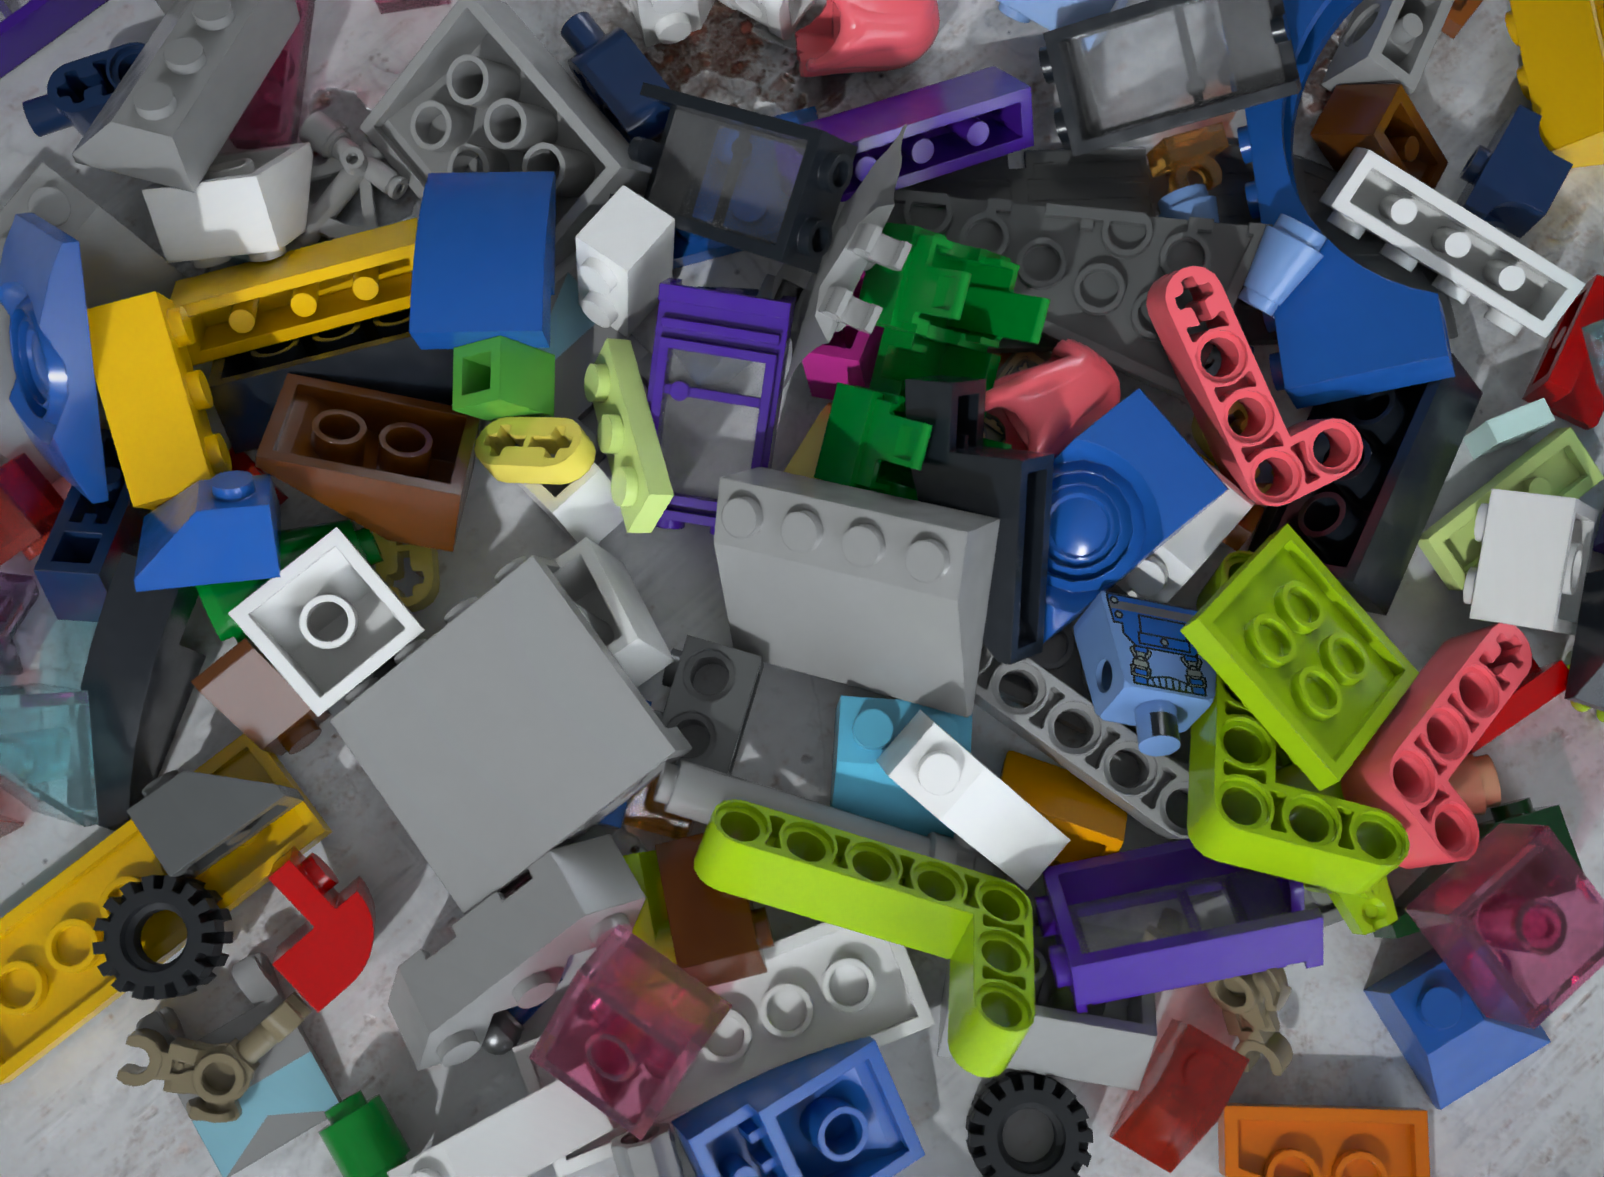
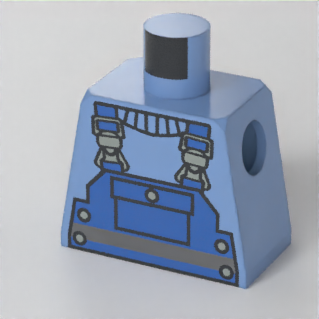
M1100 591L1073 626L1076 644L1095 713L1104 721L1136 726L1138 748L1141 753L1148 756L1172 754L1181 746L1179 733L1187 731L1212 705L1215 697L1216 671L1198 654L1196 648L1180 631L1199 610Z

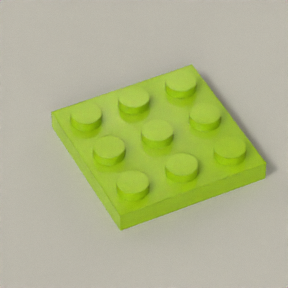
M1288 523L1270 535L1180 630L1196 648L1198 654L1209 663L1242 701L1245 708L1256 717L1288 754L1291 761L1303 771L1319 791L1341 780L1419 675L1415 667Z

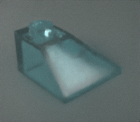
M43 683L0 687V787L36 813L84 827L98 825L88 690Z

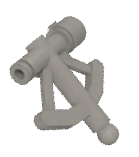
M316 111L307 117L301 126L299 139L302 143L310 142L312 150L328 159L324 164L312 167L310 182L334 175L337 176L315 204L309 200L306 231L285 246L287 251L314 245L322 236L333 240L381 227L377 224L373 185L392 199L397 200L403 196L409 184L405 177L381 161L384 156L374 146L366 141L359 146L351 140V136L347 132V125L338 119L335 122L321 111ZM359 189L364 226H350L335 220Z

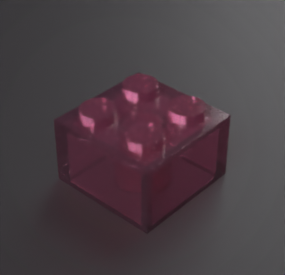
M1500 823L1479 842L1478 848L1471 858L1456 862L1404 908L1486 1018L1535 1029L1604 965V899L1550 827L1546 825Z
M618 924L577 971L529 1059L642 1141L676 1094L733 1005L625 927Z

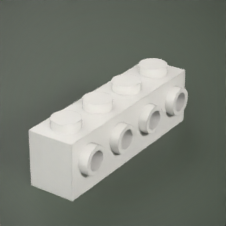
M1360 147L1353 149L1319 200L1333 209V212L1327 219L1328 222L1358 240L1365 230L1386 242L1379 253L1409 272H1412L1418 262L1434 271L1438 276L1431 284L1433 287L1463 305L1470 295L1490 306L1483 317L1515 337L1524 327L1546 339L1586 285V283L1369 149Z

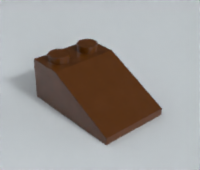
M288 373L256 453L255 466L386 540L453 552L474 469L476 456L474 447L479 435L481 419L453 411L452 405Z

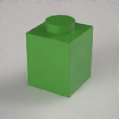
M501 335L454 348L453 411L489 422L504 417H554V354Z

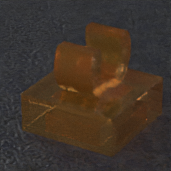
M1219 122L1163 138L1146 154L1152 178L1171 173L1169 177L1171 192L1190 185L1187 179L1188 171H1196L1202 176L1203 184H1205L1207 191L1221 184L1222 171L1219 164L1213 158L1229 146L1223 123Z

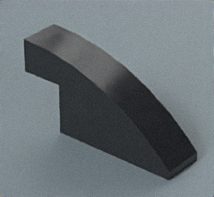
M948 375L905 379L906 419L933 425L921 471L911 468L918 501L1000 519L983 643L998 663L1008 665L1043 652L1054 454L983 446L986 379Z
M122 552L105 597L91 642L80 687L69 763L70 816L116 831L131 819L126 810L145 798L142 790L159 776L193 691L194 685L191 681L199 675L206 655L179 644L199 596L196 586L136 592L134 575L137 557Z

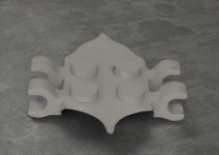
M907 124L904 125L890 148L875 162L852 197L846 202H840L832 226L831 244L822 257L818 273H811L783 264L776 276L767 274L761 285L757 297L780 300L783 295L796 297L790 337L792 341V360L783 389L800 362L815 348L822 344L830 343L835 331L839 332L848 325L864 333L872 334L883 308L856 298L853 293L863 271H868L875 263L895 271H901L913 246L907 241H899L882 233L895 205L894 192L901 169V145Z

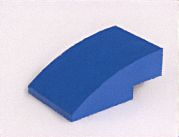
M554 171L428 173L416 233L409 333L421 350L454 349L455 347L500 335L534 348H550L551 295H555L556 175Z
M870 1036L838 1044L773 1068L734 1086L671 1121L696 1177H893L925 1156V1152L875 1039Z

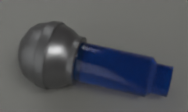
M546 1001L532 1008L523 1009L515 1006L494 1013L482 1048L494 1055H503L513 1050L512 1048L517 1046L521 1033L525 1029L523 1025Z

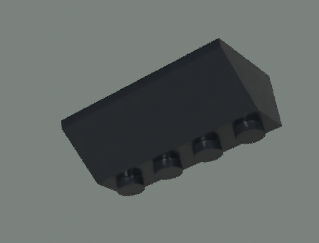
M410 308L213 360L208 384L211 389L215 409L233 450L237 454L253 449L258 451L288 373L452 405L454 349L421 350L409 333Z
M1451 353L1455 377L1313 406L1307 420L1336 418L1346 420L1355 426L1361 435L1363 443L1362 457L1356 468L1347 475L1288 504L1267 506L1248 551L1254 553L1270 535L1288 523L1364 611L1387 616L1483 394L1455 355ZM1322 432L1317 435L1313 444L1314 457L1320 464H1323L1330 454L1329 440Z

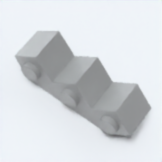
M610 834L549 850L527 867L532 879L512 895L506 898L504 894L498 891L494 892L451 925L456 937L432 956H430L429 952L420 949L398 966L388 1006L418 1071L441 1063L444 1066H455L470 1059L481 1050L494 1013L515 1006L523 1009L532 1008L543 1003L555 994L570 955L592 948L602 951L618 946L630 936L646 896Z

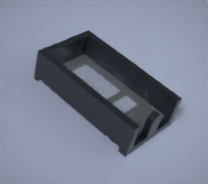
M1147 0L1045 32L1043 36L1046 46L1039 48V61L1043 76L1047 84L1055 83L1061 107L1054 109L1056 130L1063 145L1070 143L1073 157L1295 95L1302 89L1283 0Z
M643 82L640 95L670 108L660 143L637 136L629 144L628 154L630 159L652 168L644 199L673 217L676 229L817 274L822 257L831 244L832 226L843 192L848 187L852 178L853 161L858 147L820 129Z

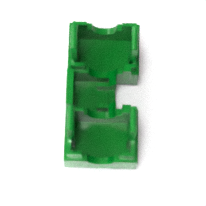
M886 222L882 231L883 234L899 241H907L913 246L901 271H895L877 263L871 269L865 271L859 299L883 308L875 326L884 328L869 388L837 383L814 477L828 482L918 501L911 468L921 471L933 425L906 419L905 379L934 375L986 379V391L992 389L1001 356L986 353L988 347L999 348L1000 341L1003 338L1039 344L1051 300L1014 293L1020 265L1010 262L1011 258L982 248L949 241L946 239L947 236L915 225ZM983 438V446L1012 448L1010 444Z

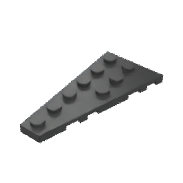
M904 189L895 190V205L887 220L889 223L915 225L947 236L946 239L949 241L982 248L1011 258L1010 262L1020 265L1014 293L1051 300L1041 337L1057 344L1061 340L1066 341L1067 339L1081 342L1102 356L1114 370L1184 402H1187V398L1148 314L1146 306L1148 291L1156 280L1166 274L1190 266L1205 267L1217 276L1233 308L1242 290L1266 225L1273 226L1272 224L1251 222L1249 225L1216 223L1214 219L1189 217V220L1148 216L1146 212L1047 203L1046 206L1012 203V200L988 198V201L948 197L946 193ZM1185 290L1175 300L1179 309H1183L1189 302L1193 301L1190 291ZM1205 321L1200 322L1199 326L1187 328L1188 334L1208 330ZM1207 342L1201 350L1200 359L1203 367L1214 347L1210 342Z

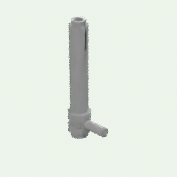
M680 760L678 765L665 762L655 789L653 801L665 804V812L707 825L716 805L725 800H743L1007 880L1006 873L956 833L953 838L936 832L923 836L688 761Z

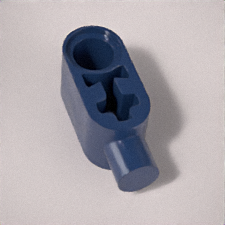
M588 12L577 13L568 19L561 29V36L576 54L568 60V64L576 81L586 95L629 144L637 136L652 140L663 133L670 108L640 95L643 82L667 89L670 88L629 35L619 26L605 34Z
M140 42L127 43L58 67L49 78L47 94L23 102L25 116L34 133L38 137H42L74 126L84 136L145 44Z

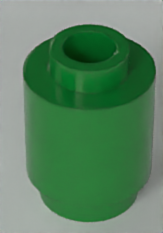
M359 1090L324 1112L330 1124L322 1128L318 1133L343 1177H389L388 1171L408 1161L406 1154L411 1150L380 1094L366 1100L362 1091Z

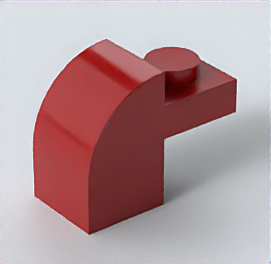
M293 846L273 864L268 879L307 921L277 946L272 965L319 1013L350 986L366 966L374 941L375 905L369 888L360 876L338 893L334 886L339 881L331 868L315 853H311L305 858Z

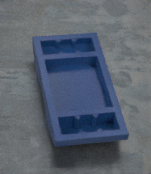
M34 213L16 214L4 244L0 263V302L10 315V350L16 374V380L9 400L29 439L46 462L91 503L109 501L80 244L78 240Z
M1140 388L1077 436L1054 459L1043 645L1084 612L1100 591H1109L1229 490Z

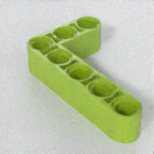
M1238 550L1229 553L1199 593L1196 609L1200 610L1253 552ZM1216 673L1215 697L1212 705L1191 726L1187 830L1194 847L1205 857L1218 862L1346 894L1359 895L1369 891L1402 863L1408 855L1410 847L1409 838L1401 822L1390 813L1378 808L1276 783V740L1256 717L1245 708L1242 701Z
M732 799L725 800L716 805L694 858V870L706 885L724 893L949 959L948 1047L950 1054L955 1062L965 1071L978 1077L991 1078L998 1076L1007 1068L1035 1018L1033 909L1024 891L1015 884L998 877L748 801Z

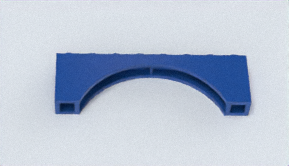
M1283 0L1302 89L1298 94L1245 108L1247 125L1237 128L1238 142L1245 164L1253 163L1255 177L1254 181L1245 183L1248 208L1252 219L1260 218L1261 224L1274 225L1282 213L1323 235L1309 217L1299 197L1293 160L1294 126L1306 81L1318 56L1340 24L1363 0ZM1223 27L1224 39H1225L1226 47H1227V50H1228L1227 40H1226L1225 31H1224V27ZM1234 73L1230 74L1232 92L1237 91ZM1328 238L1319 251L1324 257L1280 306L1278 305L1274 314L1269 316L1262 312L1267 331L1269 333L1277 332L1279 352L1269 355L1274 387L1276 391L1285 390L1296 409L1455 377L1446 318L1438 293L1411 288L1388 280L1362 267L1341 252Z

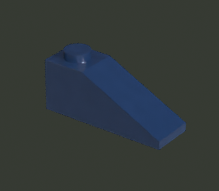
M101 429L109 501L93 504L74 486H71L33 569L58 620L98 622L122 552L138 556L143 519L145 515L151 512V509L133 507L109 429Z

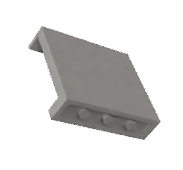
M526 555L520 556L502 567L494 577V580L497 582L494 587L479 599L475 596L470 597L453 607L444 617V621L447 624L430 639L423 637L404 647L394 658L397 666L381 679L377 677L371 678L355 687L345 697V702L348 706L329 720L464 915L496 891L504 894V896L509 894L531 876L527 868L549 850L571 845L659 776L665 762L674 764L693 749L678 727L666 728L559 583L553 574L560 569L556 561L534 555L529 558Z

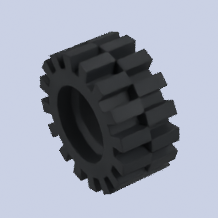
M169 875L141 877L142 882H128L119 889L123 895L121 897H109L103 908L109 910L110 914L108 918H97L93 929L104 931L103 942H92L93 955L105 954L107 961L97 967L102 976L116 977L111 986L119 992H133L131 998L160 1000L189 995L198 991L196 988L198 985L209 984L216 977L212 970L215 967L224 966L229 957L228 954L222 953V948L224 944L233 943L234 932H225L224 922L232 920L229 909L218 907L217 903L223 898L217 891L204 889L206 883L200 880L169 877ZM162 910H170L179 915L187 928V942L183 951L176 959L166 964L151 960L145 954L141 944V933L145 923L152 915Z
M1017 1071L1004 1073L1005 1077L998 1081L992 1079L985 1085L987 1089L983 1094L975 1096L971 1103L973 1106L971 1116H967L965 1128L968 1131L966 1143L974 1164L983 1177H1080L1078 1172L1082 1165L1088 1167L1092 1156L1087 1152L1088 1143H1093V1130L1088 1127L1086 1120L1089 1116L1084 1106L1076 1099L1077 1096L1052 1077L1031 1072L1018 1073ZM1028 1108L1036 1109L1046 1114L1051 1121L1054 1131L1053 1143L1048 1153L1039 1160L1032 1162L1019 1161L1010 1156L1004 1147L1003 1128L1008 1118L1015 1112Z

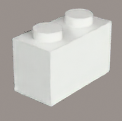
M624 185L575 236L579 306L595 324L603 328L611 326L628 338L659 303L660 283L668 278H672L675 219Z

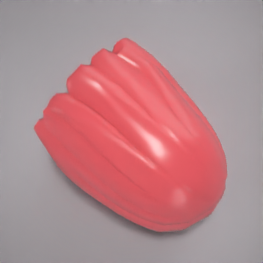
M826 0L821 13L809 25L795 33L796 53L801 77L886 72L913 64L929 50L937 37L940 25L937 0Z
M1073 339L1061 340L1053 349L1048 361L995 379L993 388L986 391L985 412L987 411V413L996 416L1005 427L1004 443L1012 445L1011 449L1053 453L1055 459L1077 436L1120 403V382L1112 366L1097 352Z

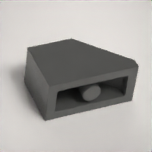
M173 770L147 784L142 790L145 798L126 811L169 877L194 879L304 801L297 789L277 784L186 770L179 773L178 770Z

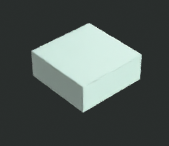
M1541 398L1485 421L1467 434L1463 440L1473 460L1531 437L1555 421V418L1545 398Z

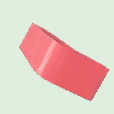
M1190 266L1166 274L1152 284L1146 301L1149 317L1199 427L1205 436L1219 471L1243 491L1249 499L1254 501V505L1281 506L1288 504L1347 475L1356 468L1362 457L1363 443L1358 430L1346 420L1336 418L1306 420L1286 428L1225 290L1213 272L1205 267ZM1185 290H1189L1193 301L1189 302L1185 308L1179 309L1175 298L1180 296ZM1200 322H1206L1208 330L1188 334L1187 328L1199 326ZM1207 342L1217 347L1222 358L1221 367L1214 376L1205 371L1200 359L1201 350ZM1236 401L1244 406L1248 415L1247 426L1239 435L1233 432L1228 422L1229 409ZM1321 432L1325 434L1330 443V454L1323 464L1317 461L1313 452L1314 441ZM1265 460L1273 468L1274 479L1270 489L1262 493L1256 486L1255 472L1259 464Z
M1497 623L1446 640L1422 668L1414 682L1341 778V788L1345 800L1381 809L1390 813L1401 822L1408 834L1410 847L1407 857L1398 865L1400 867L1413 869L1465 861L1471 858L1478 848L1480 832L1477 820L1448 780L1527 676L1532 666L1530 644L1524 633L1515 625Z

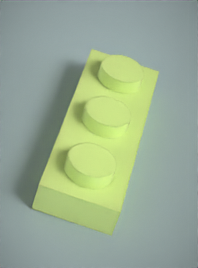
M607 338L595 363H591L587 367L584 378L585 396L594 405L598 420V446L600 451L607 455L612 474L611 495L614 504L621 508L627 533H652L673 498L674 493L631 340Z
M1572 427L1556 428L1424 531L1418 546L1447 589L1462 591L1464 590L1468 570L1470 567H1478L1482 542L1475 540V520L1480 505L1482 503L1489 504L1492 489L1579 499L1602 481L1604 476Z

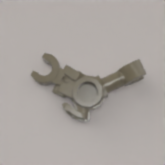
M1166 909L1162 913L1157 930L1149 927L1145 932L1142 942L1190 933L1183 916ZM1271 968L1263 972L1204 983L1203 986L1208 988L1214 1002L1222 1008L1228 1034L1238 1036L1239 1043L1235 1047L1234 1057L1240 1069L1244 1072H1250L1260 1059V1053H1262L1268 1059L1273 1075L1281 1076L1293 1058L1290 1043L1278 1032L1280 1030V1022L1277 1017V1011L1283 1008L1292 987L1288 986L1285 970L1283 968Z
M294 991L240 1041L235 1037L230 1043L214 1045L179 1036L168 1045L164 1036L156 1030L148 1028L136 1029L127 1037L126 1045L144 1049L149 1056V1065L142 1067L127 1063L118 1071L116 1079L125 1085L133 1087L145 1085L151 1080H165L163 1087L165 1092L188 1093L199 1096L188 1100L186 1104V1111L192 1120L212 1123L236 1121L242 1115V1108L238 1099L251 1086L255 1074L254 1071L260 1065L258 1060L294 1031L312 1010Z

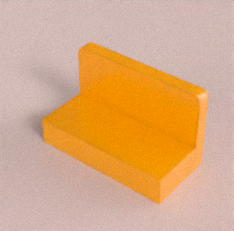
M1015 751L1007 752L1003 761L1000 779L1071 840L1049 866L1118 853L1125 838L1128 813L1068 770Z

